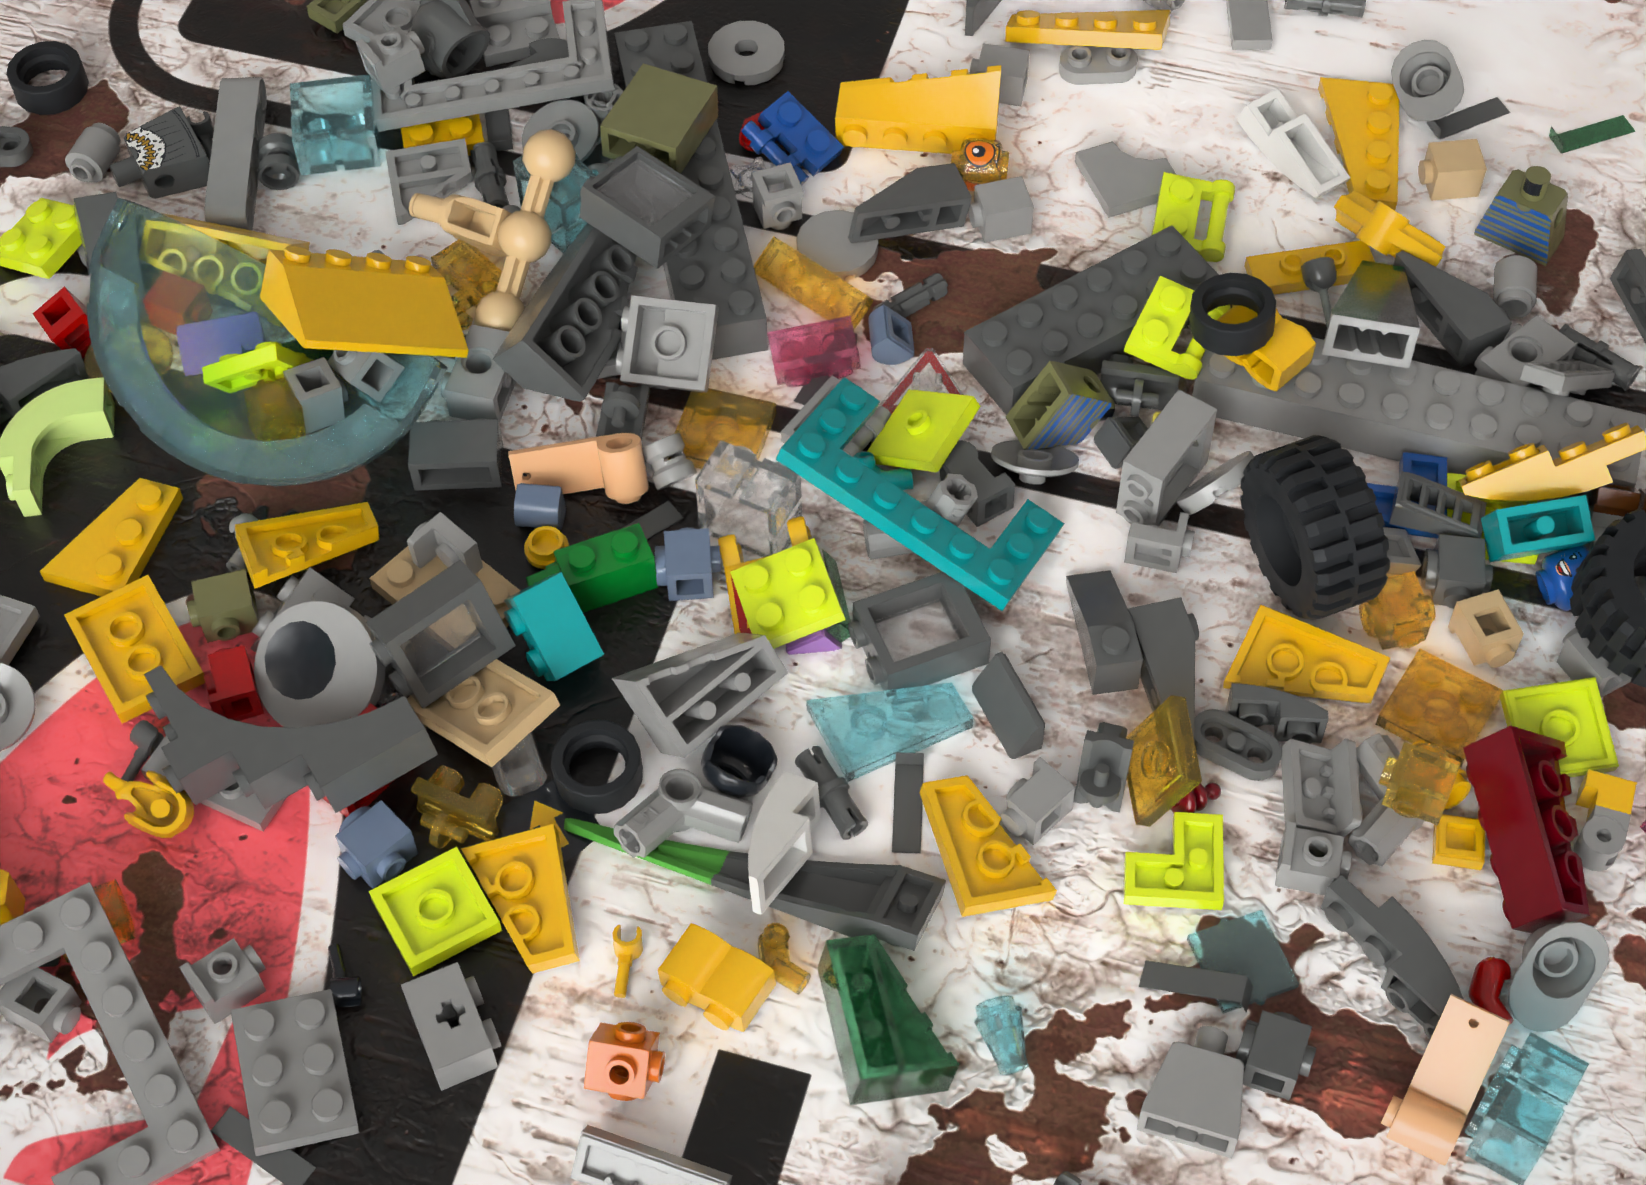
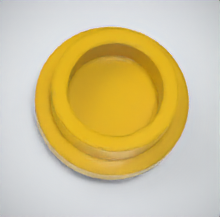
M541 526L529 534L524 545L526 559L531 565L540 569H546L547 565L555 562L553 551L567 547L569 543L566 536L557 528Z

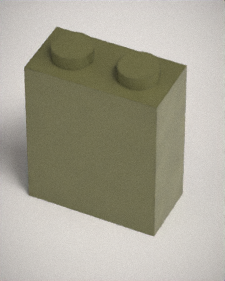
M643 63L600 125L602 156L615 160L619 156L623 157L638 146L681 174L718 117L717 85Z

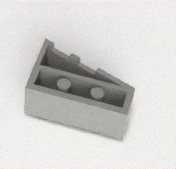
M737 633L613 677L612 680L660 753L686 758L714 735L720 727L725 726L787 675L788 671L765 635Z

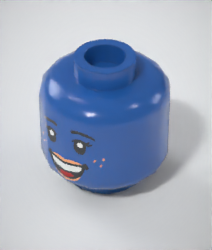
M1577 546L1564 549L1544 557L1541 569L1536 571L1535 574L1539 590L1547 605L1555 604L1558 609L1564 611L1571 610L1570 599L1573 596L1571 586L1579 566L1589 553L1586 547Z

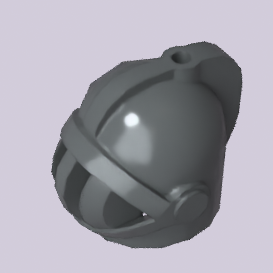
M420 0V6L412 20L411 31L417 34L423 44L425 52L421 54V58L426 72L442 79L466 75L480 61L490 42V33L476 20L465 0Z

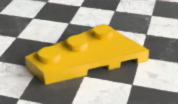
M139 478L40 570L44 581L102 597L138 580L183 500L180 488Z
M368 502L235 524L236 540L254 589L379 540L378 524Z
M1260 604L1225 677L1223 688L1230 689L1232 683L1250 684L1284 691L1296 696L1371 704L1391 657Z
M968 775L922 783L919 793L962 917L1054 899L1057 892L1048 878L1042 879L1029 862L1031 856L1021 843L1016 845L1000 825V816Z
M554 824L461 848L532 974L580 961L559 832Z

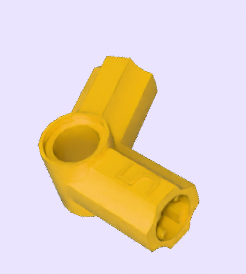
M1354 190L1348 195H1341L1334 206L1336 210L1335 220L1340 225L1356 234V238L1385 256L1390 254L1395 258L1397 253L1405 251L1437 267L1443 257L1442 254L1446 246L1424 231L1409 224V219L1380 201L1375 203Z

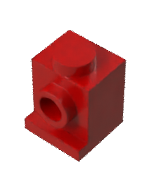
M65 286L32 313L52 342L61 350L75 348L80 352L82 359L109 336L100 327L86 306Z
M245 645L235 648H222L213 654H209L208 659L212 673L204 675V680L212 711L235 721L265 714L256 688L254 669Z

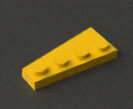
M1024 10L1011 15L1006 25L1005 42L1161 50L1170 26L1171 10L1041 14L1033 10Z
M1320 77L1318 90L1320 97L1324 98L1326 104L1325 114L1328 124L1332 125L1334 131L1335 148L1337 154L1341 155L1344 169L1351 177L1346 182L1349 194L1355 190L1375 203L1380 201L1391 209L1396 210L1398 202L1400 101L1394 85L1391 83Z

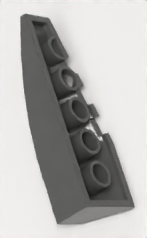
M634 189L616 201V203L648 224L650 223L653 208ZM587 223L534 294L493 360L524 389L578 402L583 401L619 343L621 331L618 330L623 309L629 305L630 300L626 296L629 284L635 281L638 267L635 266L637 255Z

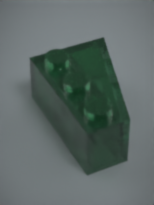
M876 935L826 940L817 969L850 1105L948 1091L959 1068V1063L952 1052L947 1053L932 1031L933 1023L926 1012L921 1014L907 992V983Z

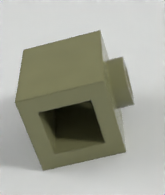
M246 569L191 581L194 600L187 601L190 621L193 628L201 626L207 643L218 640L227 641L236 638L238 635L252 632L260 619L255 594Z

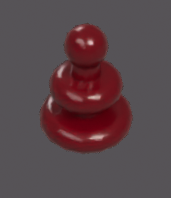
M1174 781L1168 788L1167 800L1164 801V805L1167 809H1171L1173 814L1174 812L1195 813V811L1205 809L1208 799H1218L1221 795V788L1217 783L1213 782L1208 783L1204 787L1198 781H1191L1188 784L1184 781Z

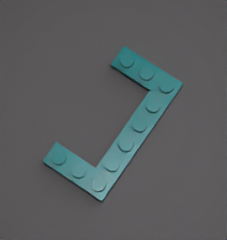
M843 377L780 448L775 460L1003 611L1065 523L1027 499L993 546L988 548L843 451L845 446L875 413L880 403V400Z

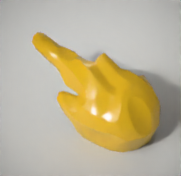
M148 770L146 777L153 785L140 781H125L115 776L111 771L107 772L103 777V782L115 792L117 799L128 800L135 806L136 810L125 813L124 818L137 829L156 837L172 838L186 830L191 824L194 816L193 801L185 790L176 794L166 776Z

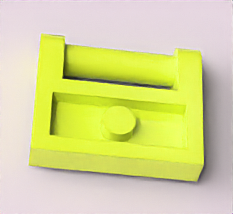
M1164 172L1160 183L1151 236L1172 225L1206 261L1219 262L1223 260L1226 248L1223 242L1228 205L1234 199L1235 185L1228 180L1220 179L1210 182ZM1200 200L1212 202L1205 240L1194 239Z
M1160 276L1126 342L1124 352L1189 380L1197 378L1202 369L1201 359L1206 349L1192 337L1185 353L1178 354L1172 351L1190 316V305L1194 290ZM1231 306L1217 307L1208 312V315L1212 319L1217 320L1230 310Z

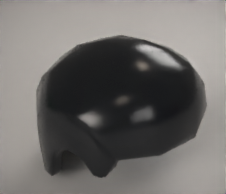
M725 725L720 727L707 744L701 759L702 772L706 780L719 792L740 799L758 794L769 782L778 763V758L772 744L759 732L742 725Z

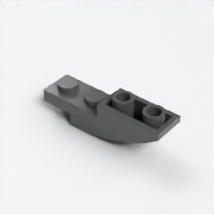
M1340 875L1328 886L1321 909L1325 912L1328 921L1337 930L1347 932L1362 946L1363 952L1373 963L1384 966L1387 969L1381 988L1385 991L1388 1000L1399 1011L1408 1012L1423 1026L1427 1037L1431 1039L1450 995L1453 994L1464 999L1447 962L1429 935L1393 896L1378 908L1343 875Z

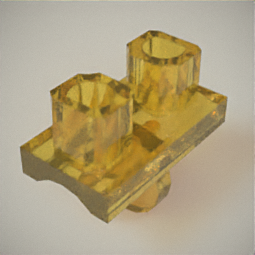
M441 765L428 781L418 777L411 787L412 793L418 795L417 810L423 813L420 825L431 829L429 843L439 849L444 848L451 839L464 843L468 833L485 841L494 840L499 833L496 817L503 803L501 791L486 783H479L470 799L461 796L459 792L465 785L463 776L456 770Z

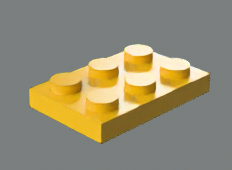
M149 575L64 614L122 724L152 709L145 695L153 692L144 674L160 665L175 685L184 693L205 683L201 667Z

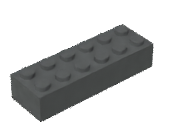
M1171 225L964 331L963 365L1007 415L1049 361L1089 369L1098 375L1101 373L1103 360L1109 361L1113 354L1132 357L1133 355L1124 352L1126 342L1160 276L1195 291L1202 282L1219 274ZM1190 316L1183 329L1190 326Z

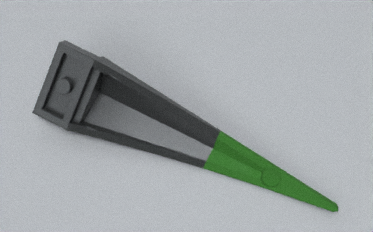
M565 818L564 829L566 831L627 853L621 848L620 842L615 837L614 828L573 818ZM665 840L645 858L636 856L751 900L748 853ZM807 860L768 907L867 943L871 938H876L890 945L915 951L943 896L946 880L902 865Z

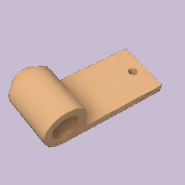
M617 433L508 451L515 490L517 484L520 483L560 486L563 494L605 488L607 497L621 504H629L638 501L649 488L641 439L633 433Z
M1451 994L1404 1099L1393 1095L1381 1124L1390 1128L1387 1138L1445 1166L1510 1021Z

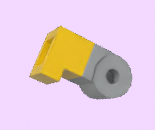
M1588 769L1578 789L1575 804L1588 808L1586 823L1574 845V852L1582 859L1584 868L1600 872L1609 869L1614 864L1618 853L1622 850L1626 841L1637 782Z

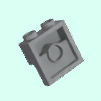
M469 0V6L476 20L490 33V42L483 54L486 67L529 57V43L546 38L560 39L552 15L550 0Z
M631 295L630 306L624 307L621 320L622 331L626 332L625 347L618 350L616 357V373L621 374L620 381L630 386L649 385L650 388L669 390L670 388L708 393L719 307L714 304Z

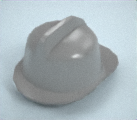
M1421 40L1413 42L1402 49L1394 59L1391 69L1392 82L1400 104L1409 117L1417 121L1430 122L1445 117L1459 105L1464 94V83L1454 56L1447 46L1435 40Z
M1582 922L1548 924L1536 929L1528 937L1522 950V962L1509 986L1508 1004L1514 1018L1525 1028L1536 1032L1554 1031L1568 1024L1578 1013L1608 965V945L1605 937L1594 926Z

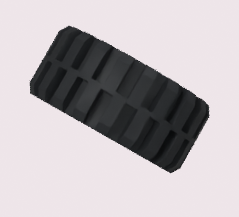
M1313 435L1255 455L1245 467L1240 485L1243 491L1240 499L1241 508L1244 509L1245 518L1243 519L1245 528L1249 532L1250 545L1253 554H1256L1260 563L1258 566L1263 576L1267 577L1270 583L1269 587L1275 596L1281 598V604L1287 610H1292L1293 614L1297 617L1313 621L1375 599L1385 586L1388 579L1386 573L1390 570V559L1387 557V551L1389 550L1388 537L1384 534L1383 526L1385 523L1382 513H1379L1375 503L1377 499L1373 489L1368 487L1363 470L1360 466L1355 465L1353 462L1354 457L1346 449H1341L1339 442L1320 435Z
M1635 510L1625 514L1623 519L1613 521L1603 534L1599 536L1574 576L1571 586L1573 596L1570 599V606L1573 616H1579L1575 622L1581 638H1588L1590 644L1587 648L1596 659L1602 656L1610 663L1607 667L1617 676L1622 672L1632 678L1631 683L1646 688V599L1642 596L1635 581V577L1646 576V513L1644 510Z

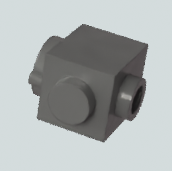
M1439 534L1435 548L1425 550L1421 570V586L1424 589L1431 590V604L1443 605L1454 609L1457 601L1490 591L1493 567L1492 565L1485 564V539Z
M1262 1010L1259 1023L1247 1019L1236 1059L1244 1063L1243 1085L1290 1100L1298 1074L1308 1077L1313 1063L1316 1047L1307 1045L1312 1026L1303 1024L1297 1017L1284 1012L1270 1013Z

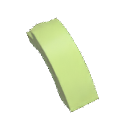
M104 377L73 381L42 393L20 409L3 431L0 438V468L6 479L8 496L11 501H17L24 517L42 515L43 477L47 465L57 453L81 441L114 437L115 403Z

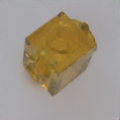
M285 377L275 381L261 379L257 382V385L243 392L249 427L266 456L307 441L302 406Z
M1414 571L1389 576L1385 586L1375 599L1359 605L1363 629L1369 637L1378 639L1382 650L1394 647L1402 649L1411 648L1425 641L1431 623L1436 617L1433 600L1429 595H1424Z
M1404 742L1398 759L1388 756L1378 783L1387 787L1381 805L1392 808L1403 817L1419 818L1438 825L1461 762L1453 760L1447 751L1437 745L1430 743L1412 745Z

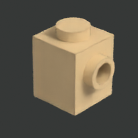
M1466 139L1431 142L1428 144L1425 159L1419 162L1418 176L1422 185L1426 184L1431 201L1479 197L1487 168L1478 140Z

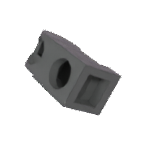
M959 440L940 468V481H943L948 473L961 474L969 483L975 485L978 498L966 515L976 527H979L1014 508L1015 483L1006 473L994 477L978 459L976 447L970 442Z

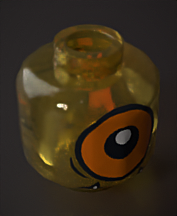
M966 138L961 144L960 151L952 150L951 163H955L969 191H974L975 185L1007 179L1009 151H1003L1000 141Z

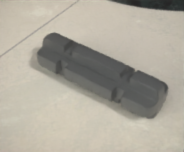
M934 273L923 279V285L921 282L912 285L892 296V302L885 300L874 306L873 311L884 304L906 318L929 305V299L936 301L947 295L948 284L939 273Z

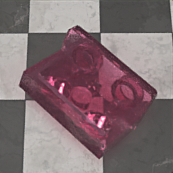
M851 316L767 332L777 385L786 384L788 387H800L810 383L812 378L826 375L830 378L833 375L839 379L853 374V370L861 369Z

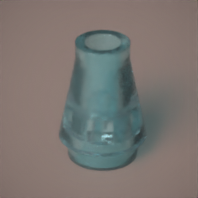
M1011 995L995 997L978 1004L975 1007L977 1018L973 1022L994 1058L1000 1075H1010L1028 1068L1022 1007L1016 1006L1014 997Z

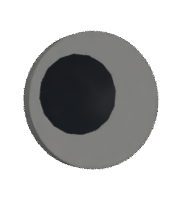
M309 601L286 609L269 624L257 647L254 676L256 688L264 707L281 726L299 728L335 723L358 716L370 703L374 706L376 705L384 685L385 666L380 662L369 645L370 642L375 640V637L366 623L367 620L361 614L343 604L327 601Z

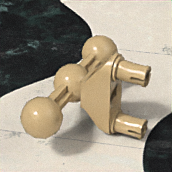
M539 130L529 137L523 148L522 161L531 176L520 211L510 213L503 208L456 194L443 199L415 193L410 200L409 213L412 217L439 223L442 229L453 235L455 239L464 241L488 254L506 257L496 292H491L483 297L475 310L474 322L478 326L509 332L512 330L525 309L520 296L530 263L536 262L545 256L551 245L552 232L544 219L554 182H559L570 174L575 165L576 151L571 141L565 134L557 130Z

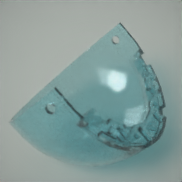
M118 198L95 245L88 273L91 274L89 303H87L90 340L98 366L118 404L123 406L141 428L139 430L164 451L193 468L231 482L268 486L304 485L348 474L372 462L404 437L423 414L448 369L442 362L433 356L389 353L405 369L381 402L376 401L350 384L330 366L335 376L342 379L348 393V401L343 403L345 418L334 425L304 435L288 407L286 390L264 382L233 393H227L204 384L202 367L219 362V358L223 355L244 354L253 351L256 345L263 342L281 343L283 347L294 352L304 353L313 360L325 357L326 361H328L334 350L303 348L260 299L266 264L164 214L138 203Z

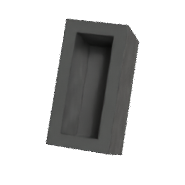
M475 418L461 421L430 420L427 422H411L408 467L414 491L502 487L503 441L498 419Z

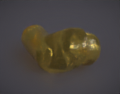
M770 923L758 937V958L774 970L776 982L799 995L809 983L811 974L790 961L788 943L790 933L788 929L780 923Z

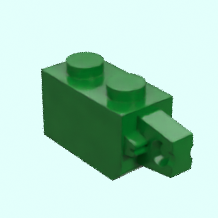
M640 523L553 551L555 562L547 565L545 570L526 577L527 587L552 574L562 572L583 613L658 588L654 555Z

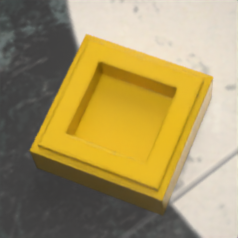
M1437 813L1433 830L1432 864L1481 870L1485 863V830L1482 828L1479 819Z

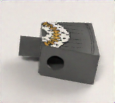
M179 106L126 133L124 141L130 157L109 165L118 187L141 180L149 196L156 199L207 186L210 164L205 151Z

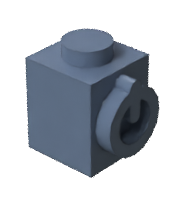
M686 527L675 531H664L665 546H655L657 586H667L669 601L714 598L712 573L721 572L719 545H710L709 528L695 529Z
M382 800L373 807L364 806L353 811L345 818L339 828V833L335 835L342 853L337 857L342 868L354 880L361 876L372 889L384 880L388 881L396 877L403 870L405 864L418 854L411 830Z

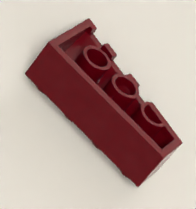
M1508 726L1463 747L1467 761L1466 774L1475 790L1479 805L1478 819L1482 828L1486 831L1492 853L1490 855V864L1499 879L1504 898L1502 908L1505 917L1511 924V928L1513 930L1533 933L1536 929L1548 924L1575 922L1590 916L1582 859L1571 849V841L1578 836L1576 819L1570 816L1565 808L1564 797L1572 794L1570 777L1565 773L1561 775L1559 760L1567 757L1565 742L1518 727Z

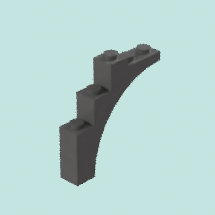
M161 665L144 674L153 692L145 695L159 720L167 716L170 721L169 724L162 727L170 743L161 747L170 765L162 770L176 794L185 790L195 806L236 782L246 798L255 793L264 809L269 808L308 785L317 801L327 797L335 813L438 755L425 727L405 696L369 713L335 723L299 728L263 727L231 720L200 706L175 685Z

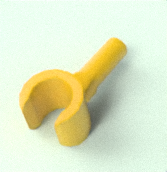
M617 925L612 932L614 953L618 958L614 996L618 998L626 997L632 961L640 957L643 952L642 930L639 926H637L636 938L629 942L621 941V925Z

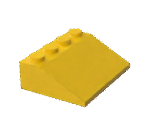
M286 246L285 251L269 249L260 299L303 348L467 358L469 349L445 278L431 265L429 260L418 256H407L406 260H394L380 253H367L366 257H357L337 249H329L326 251V254L311 253L309 250L298 246Z

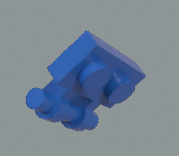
M789 91L760 114L757 121L765 128L764 130H761L752 120L741 130L751 141L749 146L758 155L763 153L775 166L791 162L801 186L809 179V176L800 168L801 166L814 177L838 157L844 148ZM776 141L790 153L789 156L775 143Z

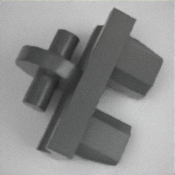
M1113 354L1109 361L1103 360L1100 377L1102 385L1109 396L1112 397L1114 403L1131 406L1130 416L1139 417L1140 407L1163 410L1177 392L1180 376L1151 363L1150 366L1133 364V360L1129 356Z
M607 382L596 437L617 433H633L638 435L642 441L650 398V386L628 387Z
M1102 722L1099 723L1097 732L1087 730L1073 802L1079 804L1089 802L1094 808H1101L1104 805L1111 811L1120 813L1134 746V740L1126 739L1127 728Z

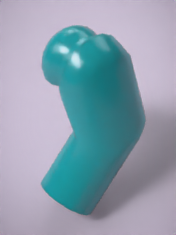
M858 452L853 456V458L901 490L913 489L911 469L902 468L884 471L875 465L876 461L871 452Z

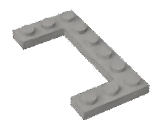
M562 1L569 57L415 84L413 77L386 93L372 79L374 121L378 132L615 90L603 1ZM408 29L403 30L406 34L409 33ZM382 34L369 36V41L381 36Z
M88 882L0 925V986L66 954L148 1125L147 1128L52 1176L53 1184L157 1185L221 1151L91 883Z

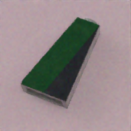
M1362 260L1331 311L1321 351L1322 355L1410 368L1420 326L1404 267Z

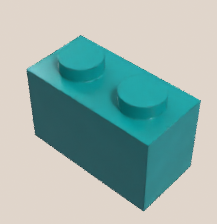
M1586 495L1497 509L1481 518L1489 562L1557 552L1583 546L1595 540Z
M562 572L552 574L504 600L508 607V610L504 611L506 621L516 636L523 635L530 651L526 652V658L538 677L544 675L546 681H556L604 655Z

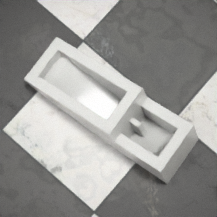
M1278 88L1246 104L1236 119L1266 158L1292 182L1313 197L1318 198L1348 182L1351 178L1308 115L1304 113L1297 116Z
M784 771L768 793L758 812L751 833L748 852L753 912L757 914H763L813 854L810 830L821 819L818 782Z

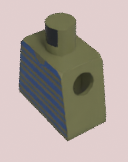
M1542 166L1529 167L1526 172L1519 169L1513 170L1493 199L1475 229L1474 235L1546 266L1564 238L1568 193L1565 189L1550 183L1551 174Z
M1049 361L1005 417L1024 450L1073 445L1082 442L1099 421H1106L1108 417H1113L1115 403L1096 373L1092 370Z

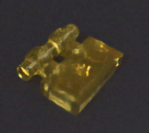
M458 239L433 255L431 261L432 266L445 278L447 287L451 285L458 291L451 296L463 331L468 329L473 322V318L466 310L472 306L477 308L483 297L491 292H496L502 271L476 247Z

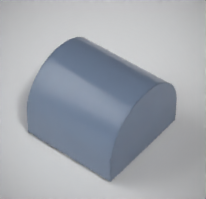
M884 304L875 309L868 318L871 353L874 360L885 365H896L914 357L915 351L911 322Z
M525 483L517 484L514 501L515 525L534 528L552 526L561 530L566 513V504L561 487Z

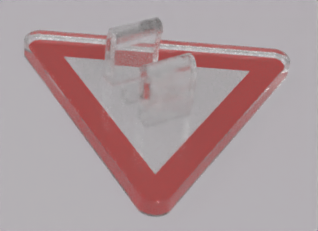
M926 348L879 406L888 409L892 415L908 389L958 395L964 394L933 348Z

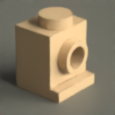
M1499 589L1457 601L1448 624L1450 632L1457 634L1474 666L1487 662L1491 668H1497L1507 664L1514 658L1524 634Z

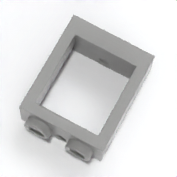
M1178 389L1123 460L1116 508L1117 514L1123 516L1130 524L1133 522L1143 525L1160 526L1176 505V499L1188 489L1208 462L1217 414L1216 408Z

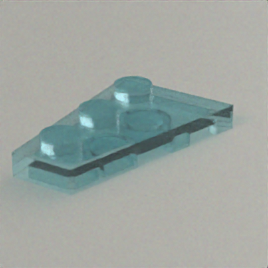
M952 682L806 700L807 711L847 782L895 762L896 752L916 753L973 728L974 718Z

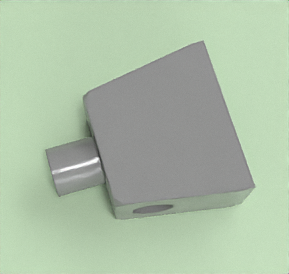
M1202 1026L1198 1029L1194 1046L1182 1042L1172 1043L1143 1102L1136 1130L1232 1159L1240 1134L1244 1063L1239 1059L1224 1055L1228 1035L1223 1030L1212 1026Z

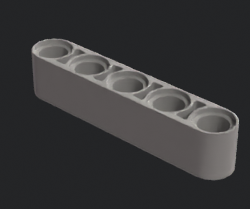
M262 77L222 78L220 81L205 197V222L251 231L253 229L259 178L258 166L260 162L258 144L264 134L267 106L266 87Z

